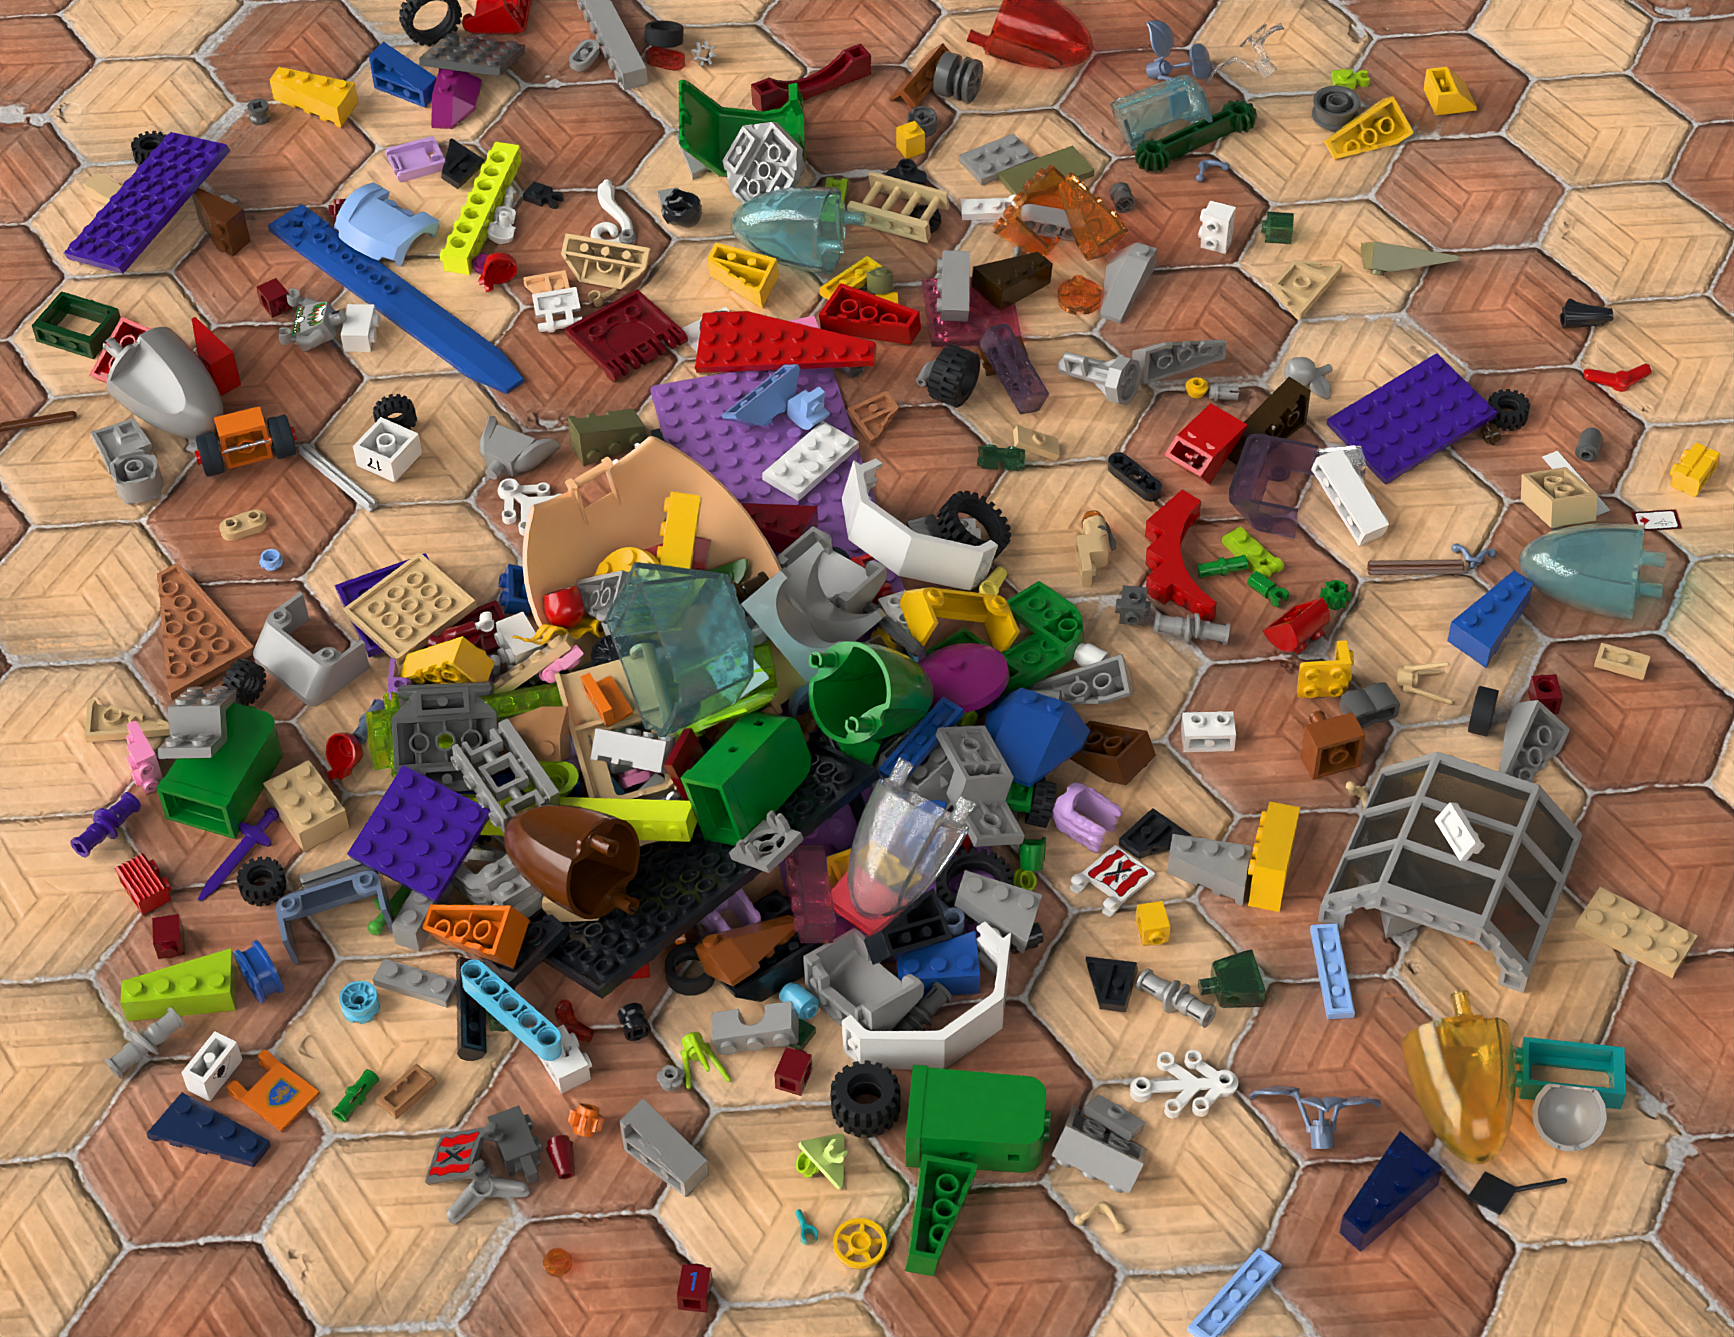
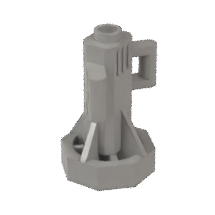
M1066 351L1058 363L1059 373L1094 382L1106 396L1107 401L1127 406L1137 393L1141 378L1138 360L1118 356L1116 359L1105 362Z

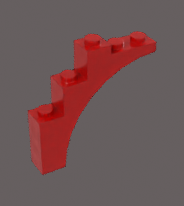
M1182 489L1146 520L1145 537L1152 544L1146 549L1145 565L1153 570L1147 576V594L1164 605L1172 600L1178 606H1182L1193 614L1199 613L1200 619L1210 621L1211 623L1215 619L1217 602L1205 594L1192 580L1184 566L1180 549L1187 531L1200 517L1201 500Z

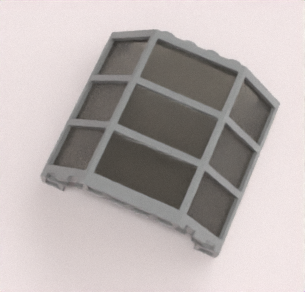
M1440 752L1382 767L1320 905L1318 922L1324 924L1337 923L1338 929L1343 930L1348 914L1354 913L1355 909L1364 907L1366 910L1372 908L1382 910L1477 943L1484 951L1490 950L1497 958L1495 963L1501 968L1498 985L1524 993L1578 853L1583 834L1540 785L1531 783L1528 780H1522ZM1450 802L1458 803L1470 822L1471 827L1478 833V838L1485 845L1478 854L1473 853L1467 861H1460L1435 822V819Z

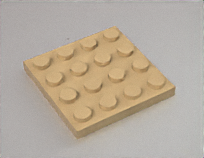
M419 552L342 610L347 618L401 665L404 663L407 654L424 648L428 644L431 635L440 636L447 627L456 624L476 609L478 605L468 593Z

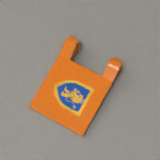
M264 1049L257 1057L260 1059L259 1065L269 1071L249 1091L238 1081L232 1080L227 1085L228 1094L231 1098L242 1102L280 1132H283L320 1092L280 1063L268 1050Z

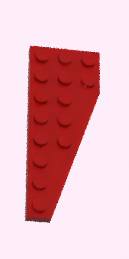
M749 311L703 313L695 370L697 373L778 370L783 365L798 364L800 369L875 366L877 346L873 341Z

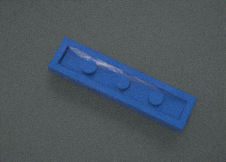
M942 697L878 768L879 775L900 787L939 743L936 737L938 728L954 727L964 715L963 708Z

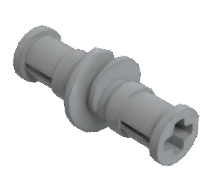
M1157 611L1154 619L1153 633L1164 632L1174 636L1182 635L1185 636L1187 644L1194 637L1195 639L1199 638L1205 641H1219L1226 645L1229 638L1230 623L1222 625L1205 620L1200 621L1199 613H1195L1192 619L1190 615H1187L1185 619L1181 616L1161 615Z
M1150 968L1145 969L1140 974L1136 983L1137 990H1145L1157 1000L1163 1002L1165 1012L1174 1013L1179 1010L1183 1015L1197 1020L1203 1028L1209 1026L1216 1014V1006L1213 1004L1207 1005L1198 1000L1196 996L1189 994L1190 985L1184 984L1180 988V981L1174 980L1171 983L1166 979L1163 980L1156 976Z
M171 1007L167 1009V1014L157 1022L149 1025L147 1030L141 1029V1034L134 1030L131 1031L130 1035L133 1041L123 1046V1049L111 1059L106 1058L104 1060L118 1078L123 1077L122 1073L133 1064L138 1063L143 1056L147 1057L148 1052L158 1056L157 1045L164 1042L179 1027L183 1028L186 1026Z

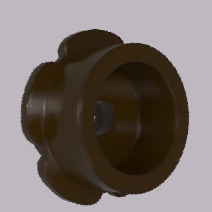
M1495 423L1490 425L1484 424V429L1481 430L1482 437L1485 443L1490 442L1494 446L1495 442L1501 440L1499 431Z

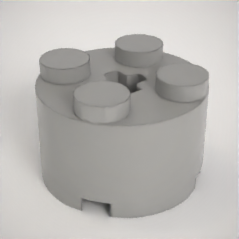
M134 449L123 452L118 456L119 459L115 463L114 461L112 462L110 472L115 489L125 504L132 505L150 499L155 500L160 497L163 479L155 455L152 453L149 455L145 453V450Z

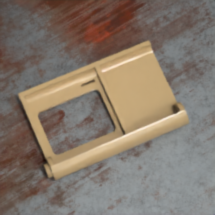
M644 643L631 648L627 658L569 674H554L563 706H569V728L589 798L647 800L669 794L672 791L679 793L669 774L664 773L665 782L662 784L617 795L614 791L606 761L590 759L596 728L614 731L646 722L650 725L652 733L659 734L658 739H660V735L676 737L675 742H677L679 738L676 732L678 728L652 644ZM590 672L595 682L612 676L633 709V715L606 727L585 694L580 676Z

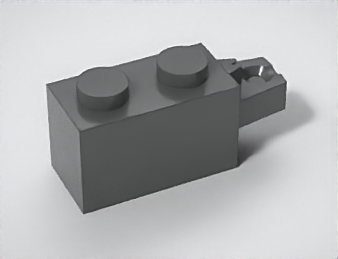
M518 1105L489 1116L488 1122H495L498 1125L496 1130L502 1129L505 1131L502 1140L495 1142L508 1175L511 1176L523 1171L528 1185L538 1182V1172L535 1166L541 1164L539 1153L543 1152L538 1136L532 1137L530 1131L533 1130V1125L529 1115H523Z

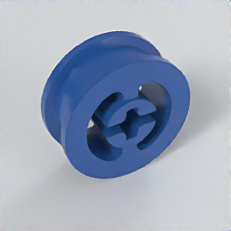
M258 940L253 941L252 947L242 952L239 949L233 952L246 984L260 1004L266 1002L265 997L275 992L278 994L284 992L279 974L266 950Z

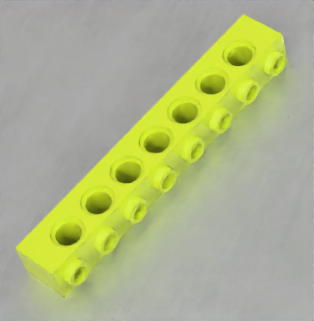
M495 142L492 149L488 151L487 160L481 166L480 175L475 178L473 190L468 193L465 206H462L460 217L454 223V230L452 234L448 235L445 249L441 250L440 261L443 262L444 271L470 275L473 268L472 260L479 255L488 236L489 223L494 222L495 209L502 206L507 194L505 190L511 186L521 165L520 145Z

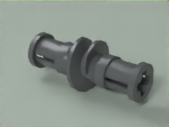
M935 982L932 985V990L921 998L891 1031H926L923 1024L931 1027V1018L937 1013L936 1011L946 1002L950 1003L952 1001L950 992L943 985Z

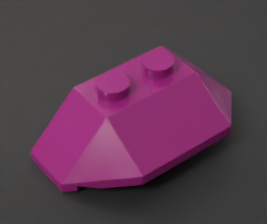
M439 68L432 93L431 127L453 129L457 126L458 122L464 120L475 111L482 79L464 71Z

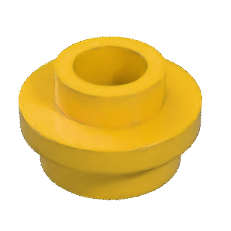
M1199 377L1189 379L1185 385L1188 395L1192 398H1202L1207 393L1209 387L1208 382Z

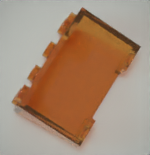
M1052 164L1045 170L1040 168L1033 176L1034 180L1029 178L1022 186L1024 191H1020L1012 199L1014 204H1010L1003 211L1004 218L1000 217L992 226L995 228L994 234L1029 253L1039 252L1044 257L1053 250L1061 238L1059 236L1050 238L1037 235L1020 219L1021 207L1026 204H1035L1080 213L1089 201V198Z

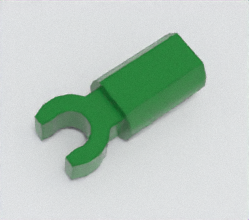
M1258 571L1249 576L1247 585L1266 599L1269 598L1273 606L1280 607L1281 599L1278 597L1286 601L1289 599L1288 590L1276 587L1274 582Z

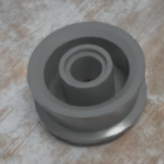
M1327 86L1318 90L1314 95L1312 118L1316 124L1331 132H1337L1359 115L1360 97L1355 91L1347 87Z

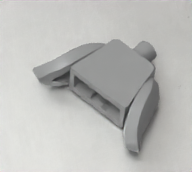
M487 416V423L480 438L479 449L488 467L485 470L486 475L496 480L501 473L515 477L520 472L534 469L558 450L561 445L551 438L536 441L535 438L498 425L495 416Z

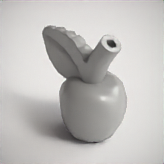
M1295 357L1288 360L1284 368L1285 379L1290 376L1303 386L1309 385L1311 391L1323 399H1329L1330 384L1324 376L1333 371L1330 364L1315 368L1314 362L1307 357Z

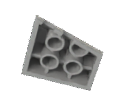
M1072 1105L1055 1142L1052 1156L1062 1166L1068 1168L1073 1166L1082 1170L1081 1173L1091 1180H1097L1098 1178L1106 1182L1107 1186L1113 1191L1130 1193L1144 1165L1146 1148L1132 1140H1126L1113 1131L1108 1133L1105 1131L1106 1128L1100 1123L1078 1115L1080 1109Z

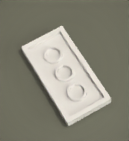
M822 421L762 473V479L799 501L859 448V441Z

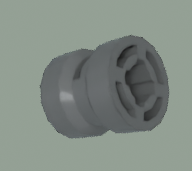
M1119 182L1110 188L1109 195L1116 211L1126 213L1134 208L1136 201L1127 183Z

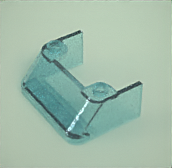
M1190 75L1174 77L1119 98L1110 104L1124 142L1132 152L1136 151L1135 145L1142 142L1145 132L1182 118L1190 123L1198 122L1202 117L1209 123L1213 121L1205 92Z

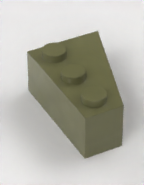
M634 409L608 411L606 415L601 416L591 413L587 414V417L584 418L568 416L572 450L583 467L635 447L636 443L641 444L646 440L645 425Z

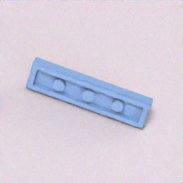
M1338 924L1311 925V939L1327 1020L1354 1018L1355 1010Z
M1258 1248L1188 1326L1187 1332L1194 1337H1222L1281 1270L1282 1264Z

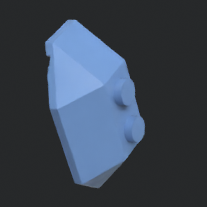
M798 364L783 365L734 406L721 415L723 419L749 426L764 427L769 425L774 416L787 410L788 400L795 397L800 370Z

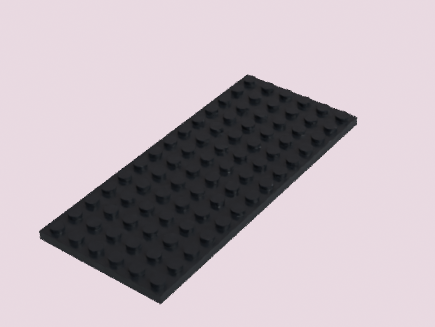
M810 737V741L806 743L811 756L810 771L803 782L779 807L775 814L777 816L781 813L788 821L790 829L801 832L804 839L880 778L878 769ZM698 823L690 842L657 841L640 846L639 865L635 878L630 880L626 886V895L639 900L640 904L637 912L634 911L635 914L630 915L623 910L614 908L597 921L561 922L571 933L543 962L603 999L625 980L632 977L644 965L652 961L664 949L672 945L689 929H692L704 917L712 913L728 898L732 897L748 882L752 881L762 870L732 860L729 852L735 846L704 839ZM765 834L759 841L770 840L774 835ZM785 838L777 844L779 848L783 845ZM766 846L761 852L770 851L774 846ZM541 908L528 919L532 922L541 921L543 916H547V914Z

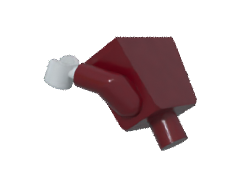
M483 612L480 615V621L476 623L471 621L460 626H449L440 637L431 635L427 647L463 636L474 646L485 651L482 632L477 630L481 629L484 632L492 631L494 628L492 613ZM491 655V659L495 661L493 666V673L495 675L500 671V656Z

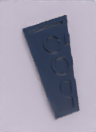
M183 1092L146 1133L148 1139L153 1141H167L170 1145L179 1148L186 1146L195 1149L198 1153L205 1155L212 1153L219 1155L221 1159L254 1167L271 1147L269 1140Z

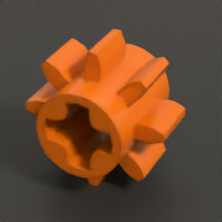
M581 1103L576 1110L571 1109L568 1122L571 1123L573 1132L580 1136L592 1137L596 1130L601 1131L605 1118L601 1117L602 1114H599L600 1108L591 1104Z

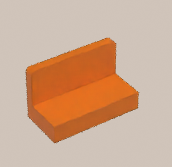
M590 672L580 676L585 694L606 727L633 715V709L612 676L595 682Z

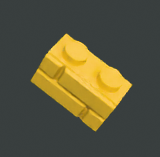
M1697 442L1694 443L1690 450L1685 449L1680 458V464L1675 463L1670 471V476H1672L1671 487L1679 491L1684 490V493L1693 497L1697 496L1717 469L1720 452L1711 448L1707 449L1706 446Z

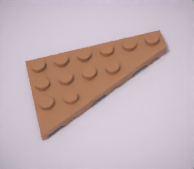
M178 562L157 573L168 694L170 699L174 700L181 693L187 691V688L197 687L231 667L232 663L236 664V660L246 659L253 655L254 646Z

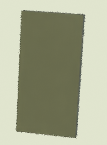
M1073 145L998 172V179L1012 195H1019L1022 202L1094 176V169Z

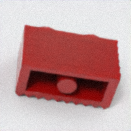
M141 853L139 856L131 858L130 861L116 866L115 869L120 883L142 915L171 901L169 891L172 888L165 876L162 878L158 876L160 870L153 859L148 861L146 856Z

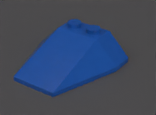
M1024 688L1017 689L995 699L986 713L985 727L1014 777L1012 781L1028 787L1033 786L1080 751L1090 735L1089 728L1070 703Z

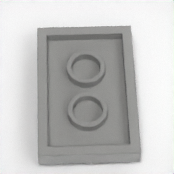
M1014 133L959 155V162L981 186L997 180L998 172L1036 159V156Z

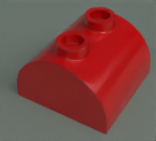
M1323 597L1297 604L1266 627L1263 633L1281 651L1300 653L1308 647L1306 641L1309 638L1313 641L1325 634L1322 628L1330 621L1329 608Z

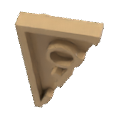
M88 699L85 739L87 743L126 739V736L129 735L126 724L135 720L145 737L170 735L169 723L161 719L155 722L146 719L144 714L127 709L123 710L114 705L109 707L97 704L96 700Z

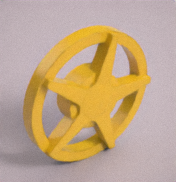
M866 1218L850 1219L842 1223L835 1231L833 1237L834 1253L841 1263L855 1269L873 1267L883 1258L886 1252L887 1239L885 1232L872 1220ZM852 1225H860L859 1231L852 1233L850 1236L842 1234L846 1228ZM864 1225L875 1229L881 1238L871 1239L869 1234L864 1232ZM838 1238L848 1244L849 1250L844 1256L838 1249ZM882 1244L879 1254L871 1259L869 1255L871 1247ZM854 1255L863 1256L866 1262H854L849 1259Z

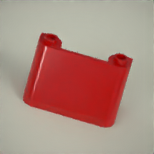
M477 0L475 15L465 14L462 26L465 31L471 34L522 33L527 29L531 0Z

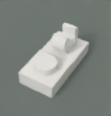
M1450 802L1435 819V822L1460 861H1467L1473 853L1478 854L1485 847L1458 803Z

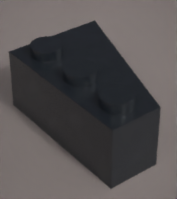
M934 888L915 897L864 939L872 965L896 959L952 939Z

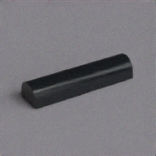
M459 957L456 962L457 1055L462 1060L475 1061L481 1059L487 1053L486 1009L463 988L461 967L465 962L473 959Z

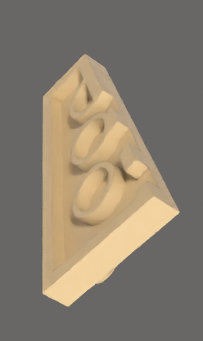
M570 633L563 637L560 635L556 636L548 643L547 647L542 650L538 649L528 659L496 678L492 682L494 684V695L487 698L492 704L499 701L571 650L575 642L574 638Z

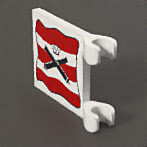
M1114 845L1082 873L1072 877L1071 883L1073 885L1070 886V890L1079 894L1090 882L1109 896L1103 903L1105 908L1102 910V913L1107 917H1112L1124 902L1155 877V873Z

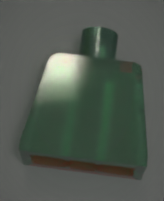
M1252 949L1214 961L1211 965L1210 978L1198 979L1200 995L1215 993L1218 1004L1222 1008L1264 1007L1266 990Z

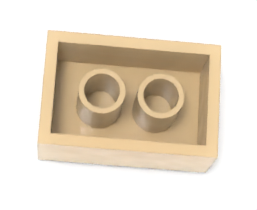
M1567 467L1522 474L1521 501L1551 528H1563L1565 525L1572 524L1584 525L1587 522L1596 521L1597 493Z
M309 760L263 783L269 804L278 811L279 818L303 852L350 829L345 809Z

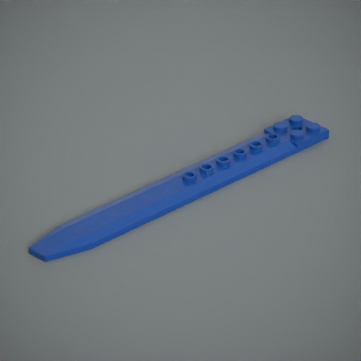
M303 204L268 224L269 232L364 302L374 304L375 310L466 377L505 394H508L524 383L523 377L499 348L379 261L355 250L339 238V232L330 227L328 222Z

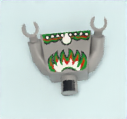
M291 288L289 295H287L288 304L290 306L301 304L302 306L297 309L292 335L290 328H279V342L282 345L294 342V345H298L303 352L316 348L318 345L335 337L337 325L346 322L345 312L342 309L335 311L329 302L326 301L319 302L305 297V299L301 298L299 290Z

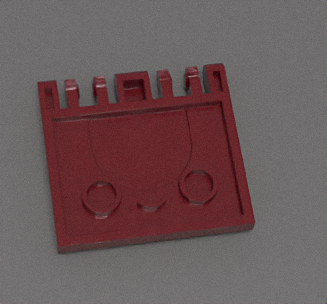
M638 289L565 328V335L590 357L612 382L622 378V375L626 376L629 374L630 371L624 360L627 359L629 365L637 370L641 364L646 365L657 359L658 354L660 356L666 354V349L660 342L661 340H664L665 344L671 349H675L677 345L680 346L688 342V336L685 331Z

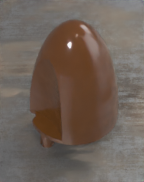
M543 805L528 808L513 816L507 823L504 830V845L509 859L520 875L547 899L566 911L587 920L603 917L614 908L623 910L630 915L635 914L634 911L637 912L640 904L639 900L626 895V886L630 880L635 878L640 858L638 835L630 823L603 812L570 805Z

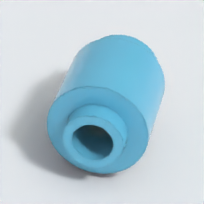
M790 982L780 991L779 999L781 1002L792 1001L799 1019H811L817 1014L819 1000L800 984Z

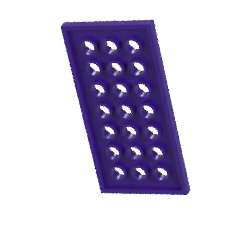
M170 132L163 138L159 146L150 153V156L143 164L137 167L135 173L123 183L120 190L110 198V201L104 208L97 212L96 217L83 228L81 234L69 244L64 255L69 260L124 274L231 150L227 144Z

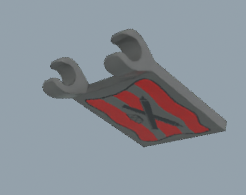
M489 1122L482 1128L441 1134L425 1183L430 1185L471 1178L483 1181L488 1180L492 1169H484L485 1163L477 1161L484 1140L499 1142L502 1140L505 1131L502 1129L496 1130L498 1125L495 1122Z

